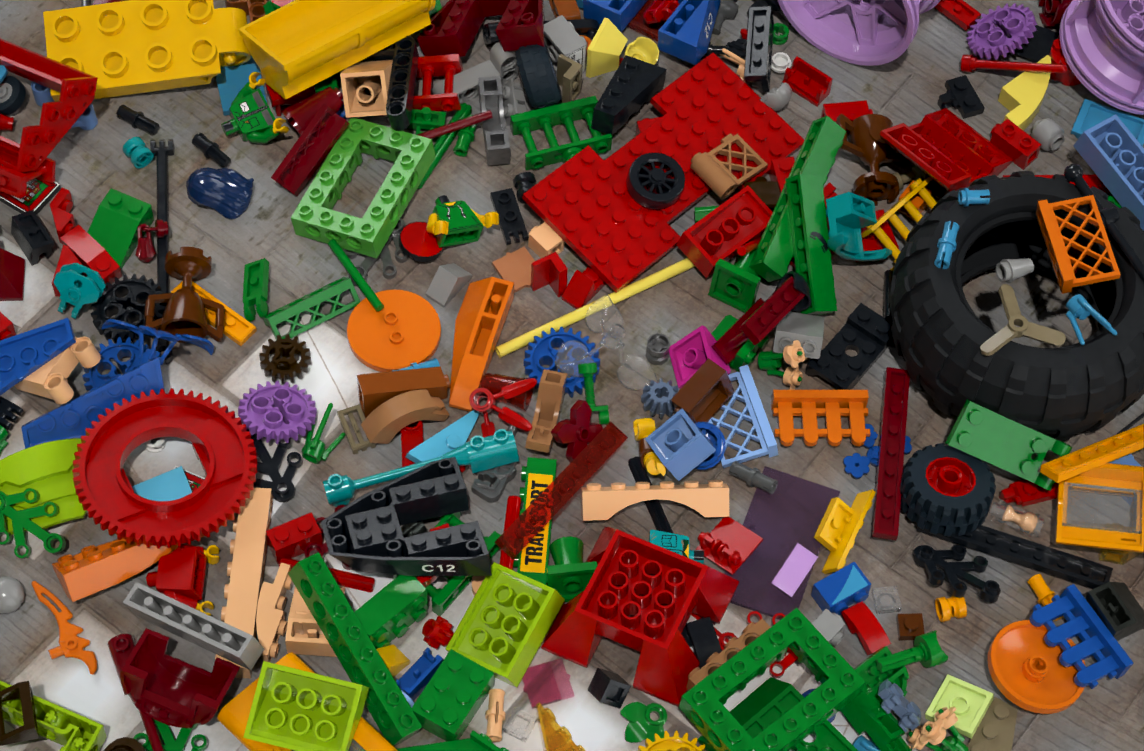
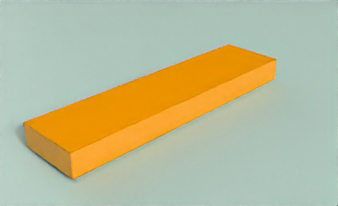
M192 281V289L200 297L224 306L225 327L223 334L242 346L257 331L256 326ZM182 282L178 284L171 291V293H175L177 290L181 289ZM204 308L207 322L215 327L216 312Z

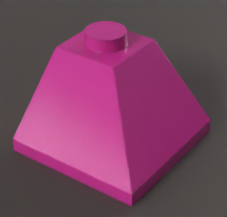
M703 325L670 346L669 355L678 388H682L708 358L726 370L727 374L731 373L729 363L726 365L711 347L716 342V339Z

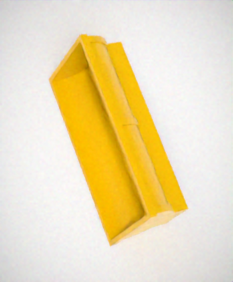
M294 0L239 28L238 31L243 37L249 53L259 66L265 83L286 100L430 25L429 11L435 8L436 0Z

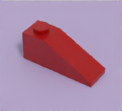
M79 224L60 237V240L64 245L69 246L83 266L99 272L105 284L107 282L112 284L115 282V277L118 279L122 277L120 266Z

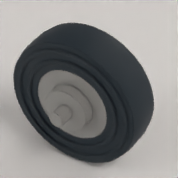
M6 76L0 84V113L3 115H10L17 111L23 104L26 96L24 85L13 76Z

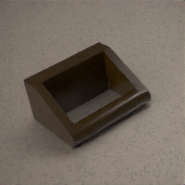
M19 682L0 691V746L38 739L35 704L30 682ZM21 699L24 726L5 733L2 702Z

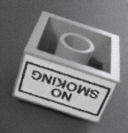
M563 15L545 23L544 43L549 51L555 73L557 74V61L560 54L583 65L582 73L585 72L586 50L588 47L585 38L579 36L573 24L567 21Z

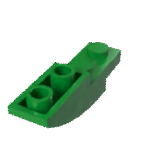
M861 692L859 696L841 709V712L859 735L867 732L881 751H912L902 739L905 732L899 727L898 720L891 713L887 714L880 703L864 692Z

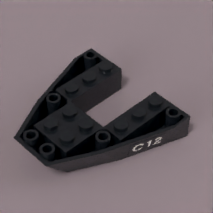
M456 457L430 462L362 495L320 521L329 555L358 571L406 576H492L489 552L478 521L403 537L401 525L469 510L467 490Z

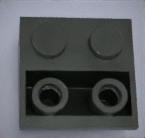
M1107 582L1087 593L1085 599L1117 641L1144 628V610L1125 583Z

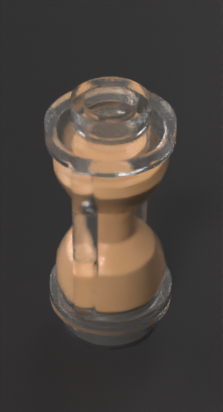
M1001 498L999 502H993L989 515L993 516L991 521H996L1021 531L1030 537L1032 535L1038 537L1045 522V519L1041 518L1040 514H1034L1007 503Z

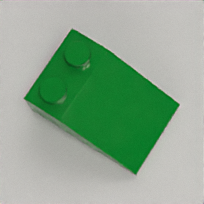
M112 188L100 203L87 233L110 254L120 266V269L123 268L138 245V226L147 224L150 227L153 223L152 206Z

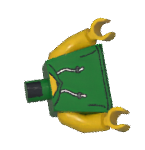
M443 195L435 201L436 206L433 213L428 217L426 230L428 233L435 235L439 248L476 242L479 240L483 226L490 228L492 224L499 225V214L497 212H488L485 215H480L472 210L465 201L450 202L448 197Z

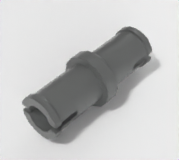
M734 461L729 469L731 476L745 481L750 487L756 486L769 494H773L778 486V480L762 474L757 468H749L738 461Z

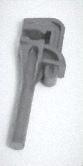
M516 412V413H518L519 415H521L522 417H524V415H523L522 413ZM509 425L507 431L512 430L515 436L518 428ZM515 462L478 472V479L474 480L471 491L487 502H496L500 498L507 482L516 476Z

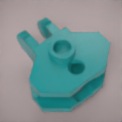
M79 263L63 265L53 281L61 294L59 298L61 302L57 311L63 313L68 303L75 306L71 312V317L76 319L84 304L97 302L106 287L99 272ZM80 273H86L88 277L82 276Z

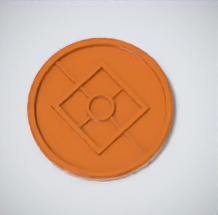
M394 289L375 293L384 305L380 311H376L367 298L363 299L354 308L347 324L348 343L355 357L371 369L389 372L411 366L410 364L414 362L417 364L426 362L438 348L441 338V324L438 314L427 300L413 292Z

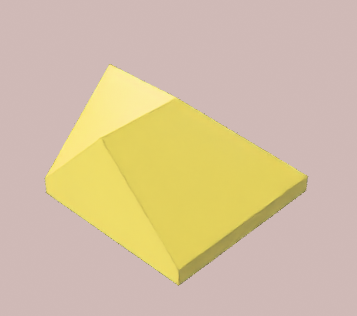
M604 18L588 47L586 77H595L617 70L619 67V56L628 39L608 18Z

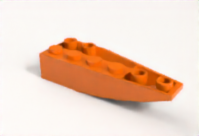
M489 277L469 284L455 321L449 398L450 407L468 412L473 411L469 398L475 389L482 386L514 299V282Z
M122 538L121 540L116 539L98 546H86L76 555L68 554L58 558V562L53 563L52 566L67 597L72 602H75L119 584L144 571L159 561L161 556L169 554L178 546L171 545L170 548L161 546L160 549H157V546L151 545L150 548H147L146 544L136 546V542L132 541L128 544L126 539Z

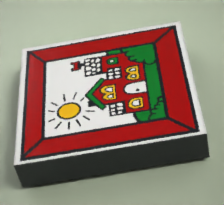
M35 178L27 182L25 197L20 199L0 191V201L21 214L34 210L37 215L61 188L57 182L50 183Z

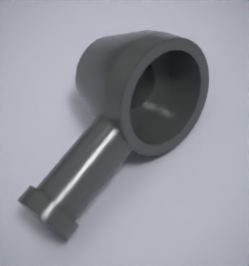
M722 0L712 34H720L724 18L734 19L739 6L733 0Z

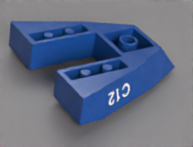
M583 0L584 18L594 19L600 25L604 18H608L622 32L648 0ZM678 0L677 2L680 5L658 30L659 50L691 64H698L708 50L721 0Z

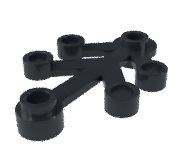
M257 434L251 435V439L254 440V447L261 462H257V472L269 475L272 480L271 482L258 479L256 475L254 487L271 488L272 496L278 502L289 501L295 493L292 479L297 468L302 464L301 455L297 452L288 454V466L283 477H281L278 470L286 450L291 447V437L289 438V443L282 444L279 442L271 459L262 442V438L257 440ZM293 458L298 459L297 462H291L290 460ZM283 487L287 488L285 491L278 490L279 488Z
M927 545L918 546L914 549V561L920 567L926 568L931 584L935 586L942 585L946 576L951 587V594L962 598L966 593L967 586L959 581V578L980 590L979 597L983 601L994 603L998 600L1001 590L997 582L993 580L984 582L965 572H984L988 565L986 558L976 556L970 562H947L943 560L954 559L962 561L967 552L966 548L962 545H954L952 550H934Z

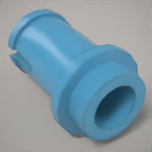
M963 188V190L958 192V202L964 207H968L969 204L988 205L990 198H980V196H989L990 192L988 189L969 190L968 188Z

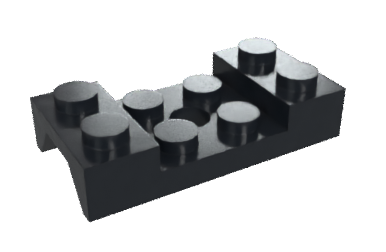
M860 303L847 318L846 324L823 350L821 349L820 358H812L808 362L805 374L808 376L819 375L831 383L836 390H852L894 341L891 331L892 323L885 321L884 317ZM854 350L858 355L851 357L845 351Z

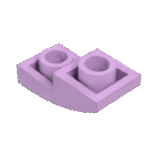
M797 543L771 584L792 597L818 556Z

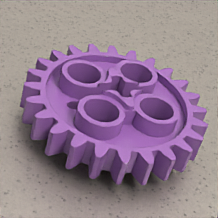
M1006 3L1004 8H1000L998 5L995 11L989 9V14L982 13V19H976V25H970L971 31L967 32L969 37L966 39L971 52L975 56L979 55L980 59L986 57L987 60L994 56L995 60H997L1000 55H1003L1005 58L1008 52L1015 54L1014 49L1021 50L1022 44H1028L1027 38L1034 37L1032 32L1036 31L1035 26L1037 23L1029 7L1024 8L1023 4L1017 7L1016 3L1009 7L1008 3Z
M266 381L265 387L257 384V390L249 388V394H243V399L239 401L238 416L241 418V423L246 424V428L249 429L251 435L257 434V440L266 437V443H269L271 439H275L276 444H279L280 439H284L286 443H289L290 437L297 441L298 434L305 437L306 430H312V425L315 424L317 408H315V401H311L312 395H305L306 389L298 391L297 384L289 387L288 382L280 385L279 381H276L275 385H271L269 381Z

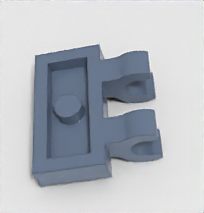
M888 679L883 681L879 685L878 695L883 699L881 707L887 714L892 709L900 717L898 725L905 733L908 731V728L913 731L920 725L921 711L914 702H909L903 696L904 693L897 684H892Z

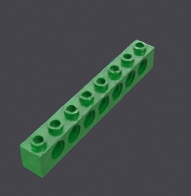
M318 552L298 561L288 572V575L351 682L369 687L365 705L384 738L395 746L412 737L422 726L320 553Z

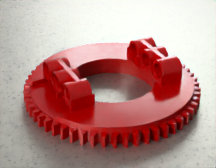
M162 388L158 395H156L154 390H150L149 396L141 392L139 399L133 394L131 395V402L123 398L122 406L114 403V410L106 408V416L99 414V422L92 421V429L86 428V436L80 437L81 443L77 444L78 452L74 453V469H72L74 487L79 503H82L84 511L87 510L88 517H93L95 525L100 523L101 530L108 529L110 536L116 534L118 540L125 538L128 544L133 541L136 542V546L146 544L147 548L153 545L160 549L161 546L170 548L171 545L181 547L183 543L190 545L191 541L197 540L199 542L204 536L209 538L210 533L213 531L219 532V527H226L228 520L233 521L235 513H241L240 506H246V498L250 499V490H254L257 456L250 431L247 432L246 424L241 423L240 417L235 418L234 411L228 412L227 405L221 407L219 400L212 404L211 396L203 400V393L194 397L192 390L187 395H184L183 389H180L178 394H175L174 389L171 388L169 393L166 394ZM160 437H178L188 440L192 443L197 459L201 461L206 478L195 491L180 499L172 501L145 499L134 493L123 469L127 457L135 448L144 442Z

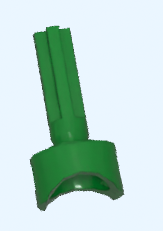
M935 630L916 636L913 648L877 659L876 668L882 674L918 661L923 667L930 668L947 662L948 656L941 649L937 640V631Z

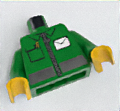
M252 72L249 75V82L239 91L229 108L231 120L222 123L221 126L226 136L238 132L241 139L245 142L266 144L277 137L279 132L287 133L289 128L286 126L281 127L286 120L282 118L275 119L260 89L256 90V86H263L265 84V79L260 78L258 82L256 81L257 76L260 75L259 72Z

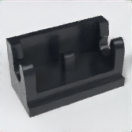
M34 210L12 216L11 234L30 264H38L39 256L42 253L48 259L51 256L54 241Z

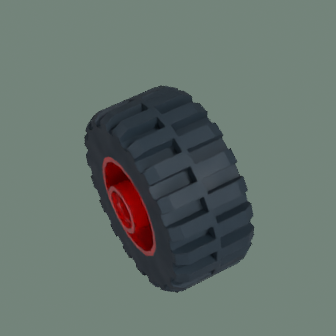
M944 443L936 444L935 447L929 445L922 450L916 451L905 465L900 485V506L904 513L907 512V517L911 522L915 521L917 527L922 530L925 528L930 530L929 533L931 534L941 533L946 537H950L951 534L956 536L964 535L966 530L970 533L976 530L977 525L981 526L985 521L996 491L995 478L993 473L990 472L987 463H983L981 459L950 445L944 446Z

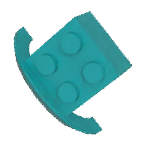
M846 192L826 199V215L830 229V239L827 241V247L832 252L843 258L856 261L882 260L892 254V251L887 248L873 251L863 250L861 228L877 223L874 201L852 192Z

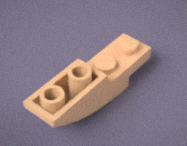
M285 563L280 564L273 584L263 581L257 604V635L259 643L264 648L261 656L263 661L271 662L272 657H277L280 647L278 640L280 635L284 636L287 630L288 621H285L283 611L286 604V597L284 596L287 589L291 590L293 581L288 575L291 565Z

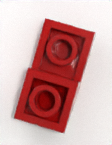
M863 601L841 611L851 634L857 633L867 655L891 644L883 627Z

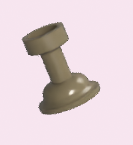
M915 165L911 167V172L900 175L898 172L893 173L898 179L899 190L903 189L904 183L912 180L916 181L918 178H921L923 181L927 178V174Z

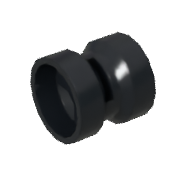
M531 172L520 173L513 179L514 187L517 189L516 195L521 203L527 204L522 199V196L536 185L535 175Z

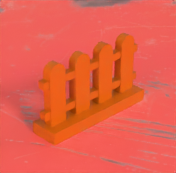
M773 390L771 410H773V416H778L779 429L774 430V436L779 437L780 443L783 446H791L794 443L795 437H803V441L807 446H815L818 442V437H827V442L831 446H839L842 437H851L853 445L862 446L865 443L866 437H870V429H865L864 416H868V408H866L869 398L868 390ZM793 416H801L802 429H794ZM817 416H825L826 429H818ZM840 416H849L850 429L841 428Z

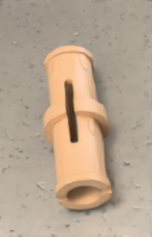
M502 689L489 690L488 710L485 712V718L487 719L486 735L492 742H500L502 739V721L505 720L506 714L503 711L505 691Z

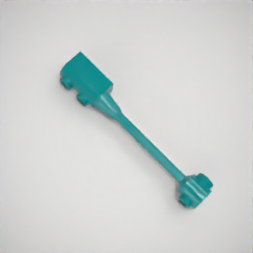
M498 429L491 436L482 437L476 435L469 442H465L464 445L443 454L441 457L357 480H352L347 475L333 474L328 480L323 481L329 505L333 504L335 507L347 505L357 489L397 479L430 462L445 458L456 457L458 466L470 465L472 473L519 461V456L512 430Z

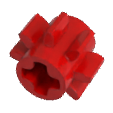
M438 616L436 620L429 619L422 629V634L425 636L423 641L435 649H438L439 645L447 646L453 636V630L451 629L453 625L441 616Z

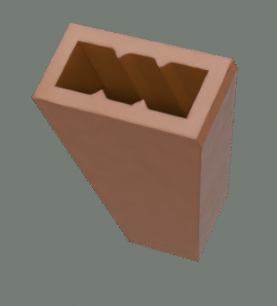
M441 366L357 375L358 397L365 418L382 403L402 393L426 389L431 397H440L442 400L448 398L447 389L451 388L449 377L447 374L443 375Z

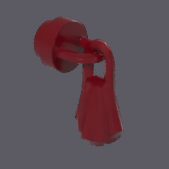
M162 219L155 220V227H149L147 224L138 226V246L135 255L140 261L146 263L154 258L156 252L152 244L150 231H155L157 238H164V235H168L167 221L163 222ZM142 231L146 232L147 237H142Z

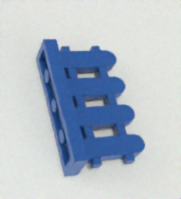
M1075 584L1066 587L1060 596H1054L1051 599L1052 603L1044 607L1037 604L1032 608L1034 612L1029 618L1030 623L1035 627L1045 625L1048 630L1044 637L1045 643L1050 647L1059 645L1063 650L1059 656L1060 663L1065 667L1074 665L1079 671L1074 677V682L1077 686L1086 687L1089 685L1093 689L1099 684L1098 680L1106 676L1110 679L1114 677L1118 679L1125 675L1134 664ZM1064 616L1067 622L1056 627L1052 621ZM1079 636L1082 642L1071 647L1067 641ZM1093 655L1097 662L1086 667L1082 660Z

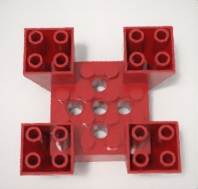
M604 526L586 562L597 561V567L584 591L562 606L541 649L586 668L602 637L635 649L641 653L633 688L679 707L682 695L687 692L688 675L700 665V662L681 633L691 613L704 618L710 616L712 621L720 624L739 585V581L685 556L618 529Z

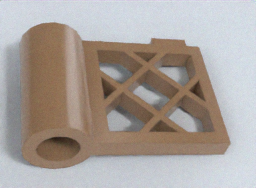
M730 133L721 140V145L708 153L698 152L690 161L692 163L690 168L721 200L727 198L737 187L766 169L768 165L738 134L733 136ZM736 143L742 149V152L732 151L731 145ZM715 155L727 156V162L719 161ZM731 157L741 158L742 165L731 163ZM746 159L754 161L758 166L756 168L747 166ZM731 169L742 171V177L737 179L731 173Z

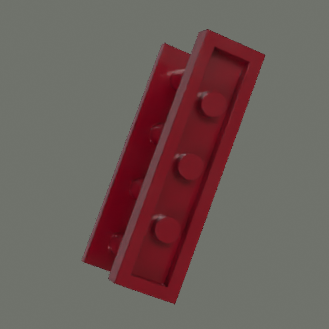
M792 276L785 280L765 302L762 298L758 299L711 346L726 365L735 358L737 352L748 339L754 345L761 342L805 296V294L794 288V278Z

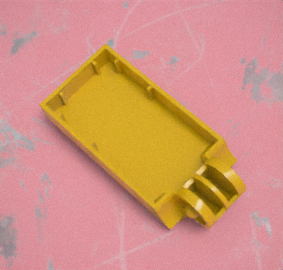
M127 0L43 12L47 57L97 77L94 99L210 84L214 76L221 74L220 66L241 65L251 59V54L238 31L239 28L247 25L246 12L232 7L214 9L213 0ZM50 89L53 100L55 102L59 101L60 92Z

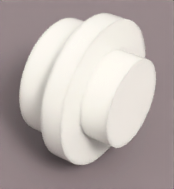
M778 52L772 56L771 69L774 72L785 73L787 67L791 68V60L786 53Z

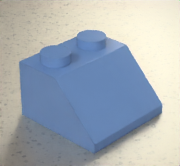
M683 408L645 438L663 465L678 481L716 451Z

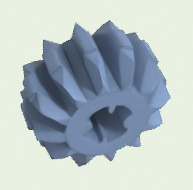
M662 378L659 379V383L651 380L649 386L645 385L641 395L644 411H650L651 417L655 414H659L660 419L663 418L664 414L671 417L675 409L671 399L679 391L678 386H672L671 380L667 383H664Z

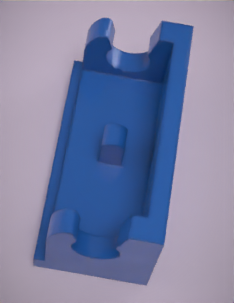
M429 648L423 651V655L399 680H395L400 690L405 692L413 701L422 693L443 662V658L440 655L434 658Z

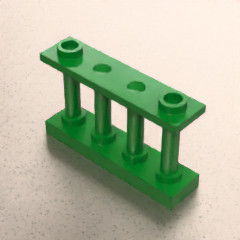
M596 95L511 115L510 129L512 135L522 134L529 152L525 154L526 170L539 169L543 166L563 162V152L572 147H579L583 150L589 145L598 154L611 150V133L601 135L600 131L591 128L593 111L598 103ZM586 119L593 138L580 141L573 121ZM564 124L571 143L559 146L552 126ZM543 129L550 148L538 151L531 131Z
M460 512L441 516L440 522L434 528L447 523L449 527L465 523L459 519ZM496 531L489 537H483L490 560L502 548V536ZM393 574L394 579L399 576V575ZM443 576L447 579V584L443 589H437L431 584L426 587L427 594L432 597V611L441 616L472 582L473 576Z

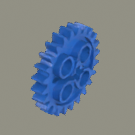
M552 327L550 334L542 331V338L534 336V343H528V350H525L524 359L525 375H529L528 379L535 378L537 380L534 388H539L543 370L547 369L567 373V375L571 376L566 379L564 395L568 393L572 398L575 390L581 395L585 382L583 375L578 374V364L597 363V372L593 374L592 379L595 383L596 375H599V350H595V343H589V336L581 338V331L572 334V328L568 332H564L563 327H560L559 332H555ZM554 347H560L561 349H560V350H555V349H553V348H554ZM579 357L582 358V360H575L573 358ZM542 365H549L551 367L544 368Z
M118 337L115 344L109 339V346L107 347L100 343L101 351L99 353L101 359L99 363L92 368L83 367L86 374L82 375L86 382L84 384L86 390L91 391L121 375L120 373L118 374L115 365H113L110 359H114L123 374L138 367L141 360L138 359L139 340L132 344L131 338L128 337L126 342L122 343L121 338ZM147 344L144 345V352L146 349H149ZM123 357H131L126 362L120 361ZM105 369L111 370L106 375L100 374Z

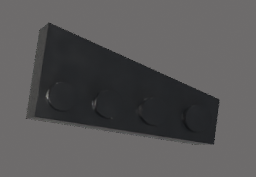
M625 55L594 108L591 128L613 135L628 121V118L633 113L636 114L645 102L648 103L656 92L659 93L663 89L667 69Z

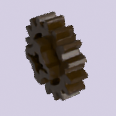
M286 334L285 339L277 335L276 341L268 339L269 346H262L263 353H259L260 367L264 369L266 377L272 375L273 382L279 378L281 379V384H284L286 379L294 383V377L297 376L299 379H302V372L308 373V365H311L310 349L306 348L305 341L299 343L298 336L292 340L289 334Z

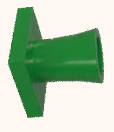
M756 250L744 256L738 255L734 265L719 259L715 264L708 295L745 313L755 303L761 281L760 275L749 267Z
M571 536L559 538L550 545L549 549L555 565L547 566V586L556 589L565 599L564 602H569L585 590L597 567V561L583 562L584 544L579 538Z

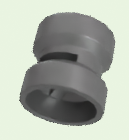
M656 333L648 338L646 359L649 363L662 365L667 362L670 340L666 335Z

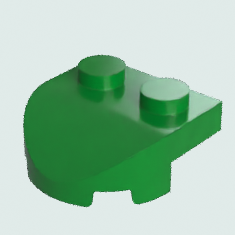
M887 646L880 648L854 668L866 682L862 692L880 704L883 702V699L878 695L879 685L883 681L888 679L892 684H897L902 689L903 696L905 697L907 693V680L909 679L905 666L882 674L877 670L876 660L892 655Z

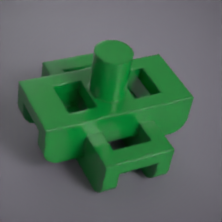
M424 107L422 110L412 109L411 122L408 129L416 130L417 135L423 133L421 129L432 130L445 125L446 112L431 111L429 107Z

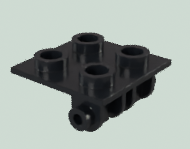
M1036 25V31L1032 32L1034 37L1027 38L1029 43L1022 44L1021 50L1014 49L1015 55L1034 62H1038L1046 55H1049L1054 40L1059 36L1057 32Z

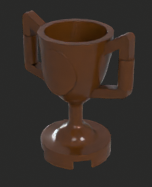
M840 114L837 117V124L845 131L846 129L849 130L852 142L847 141V134L845 133L843 144L840 148L857 155L865 165L870 166L869 173H865L855 180L853 184L854 194L874 201L875 206H878L877 201L887 198L888 203L892 202L899 195L898 179L891 173L879 171V165L882 163L904 162L906 159L899 152L898 154H888L891 146L883 141L879 135L882 130L893 127L892 121L880 114H867L851 121L843 114Z
M180 247V252L172 254L170 250L166 254L165 270L170 276L183 280L182 288L175 293L148 296L145 301V326L155 329L161 328L162 331L173 335L188 334L201 338L209 335L217 342H221L225 327L224 306L200 297L192 289V281L204 279L211 273V256L208 258L203 256V250L195 247ZM168 302L162 318L152 322L154 319L155 303ZM204 308L216 312V329L207 324Z

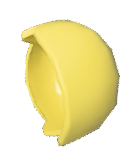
M638 37L635 41L628 44L624 57L627 55L655 65L659 59L660 51L657 44L650 38Z

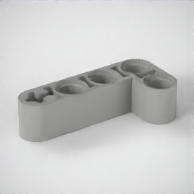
M498 42L490 49V60L455 74L453 93L458 94L460 104L478 97L479 77L500 76L502 86L506 85L510 78L514 80L518 74V64L514 52H504L501 43ZM445 79L434 85L432 88L433 94H444Z

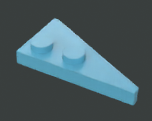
M475 410L471 411L410 450L405 457L414 463H419L441 457L443 454L464 445L480 413Z

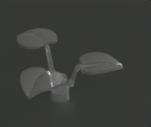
M605 295L595 301L585 316L588 329L594 333L601 332L602 340L592 351L588 352L587 347L583 343L576 340L567 341L559 348L554 362L556 367L563 373L573 377H583L582 374H578V364L595 363L590 356H593L602 346L608 349L618 347L619 362L622 366L617 370V377L624 387L639 391L643 390L645 385L649 386L651 380L658 383L654 370L643 357L630 354L624 360L623 347L625 344L622 342L626 334L623 327L624 321L620 311L613 304L609 295Z

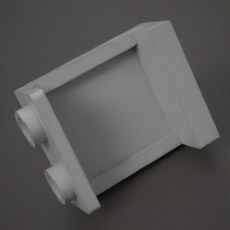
M789 312L775 326L773 352L783 353L785 346L792 345L794 340H798L804 349L805 357L819 359L824 334V317Z

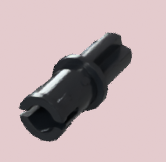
M121 105L116 112L117 118L128 122L133 128L139 127L153 135L159 129V124L145 117L141 111L136 112L125 105Z
M199 133L193 137L192 144L199 148L206 158H212L222 168L227 167L231 162V159L219 149V145L210 141L204 134Z

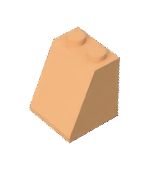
M393 60L357 62L340 73L346 118L387 115L386 104Z

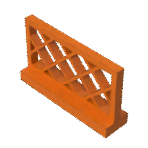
M1094 195L1048 203L1047 199L1038 201L1036 216L1062 294L1071 292L1072 287L1120 278L1121 274ZM1090 204L1091 211L1086 215L1078 211L1077 208L1080 205ZM1063 209L1069 212L1065 219H1062L1055 215L1054 210ZM1072 215L1084 220L1080 227L1068 222ZM1088 222L1097 226L1098 231L1095 235L1084 230ZM1064 227L1076 232L1072 239L1061 234ZM1079 235L1091 240L1087 247L1075 242ZM1094 242L1104 246L1105 250L1102 255L1090 250ZM1071 247L1082 252L1078 260L1068 255L1067 252ZM1086 254L1097 259L1093 267L1081 262ZM1103 262L1111 266L1112 272L1103 273L1097 270V268ZM1077 267H1080L1089 272L1086 277L1076 279L1074 271Z

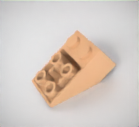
M295 586L285 638L287 654L293 652L301 655L337 657ZM340 587L345 596V587Z

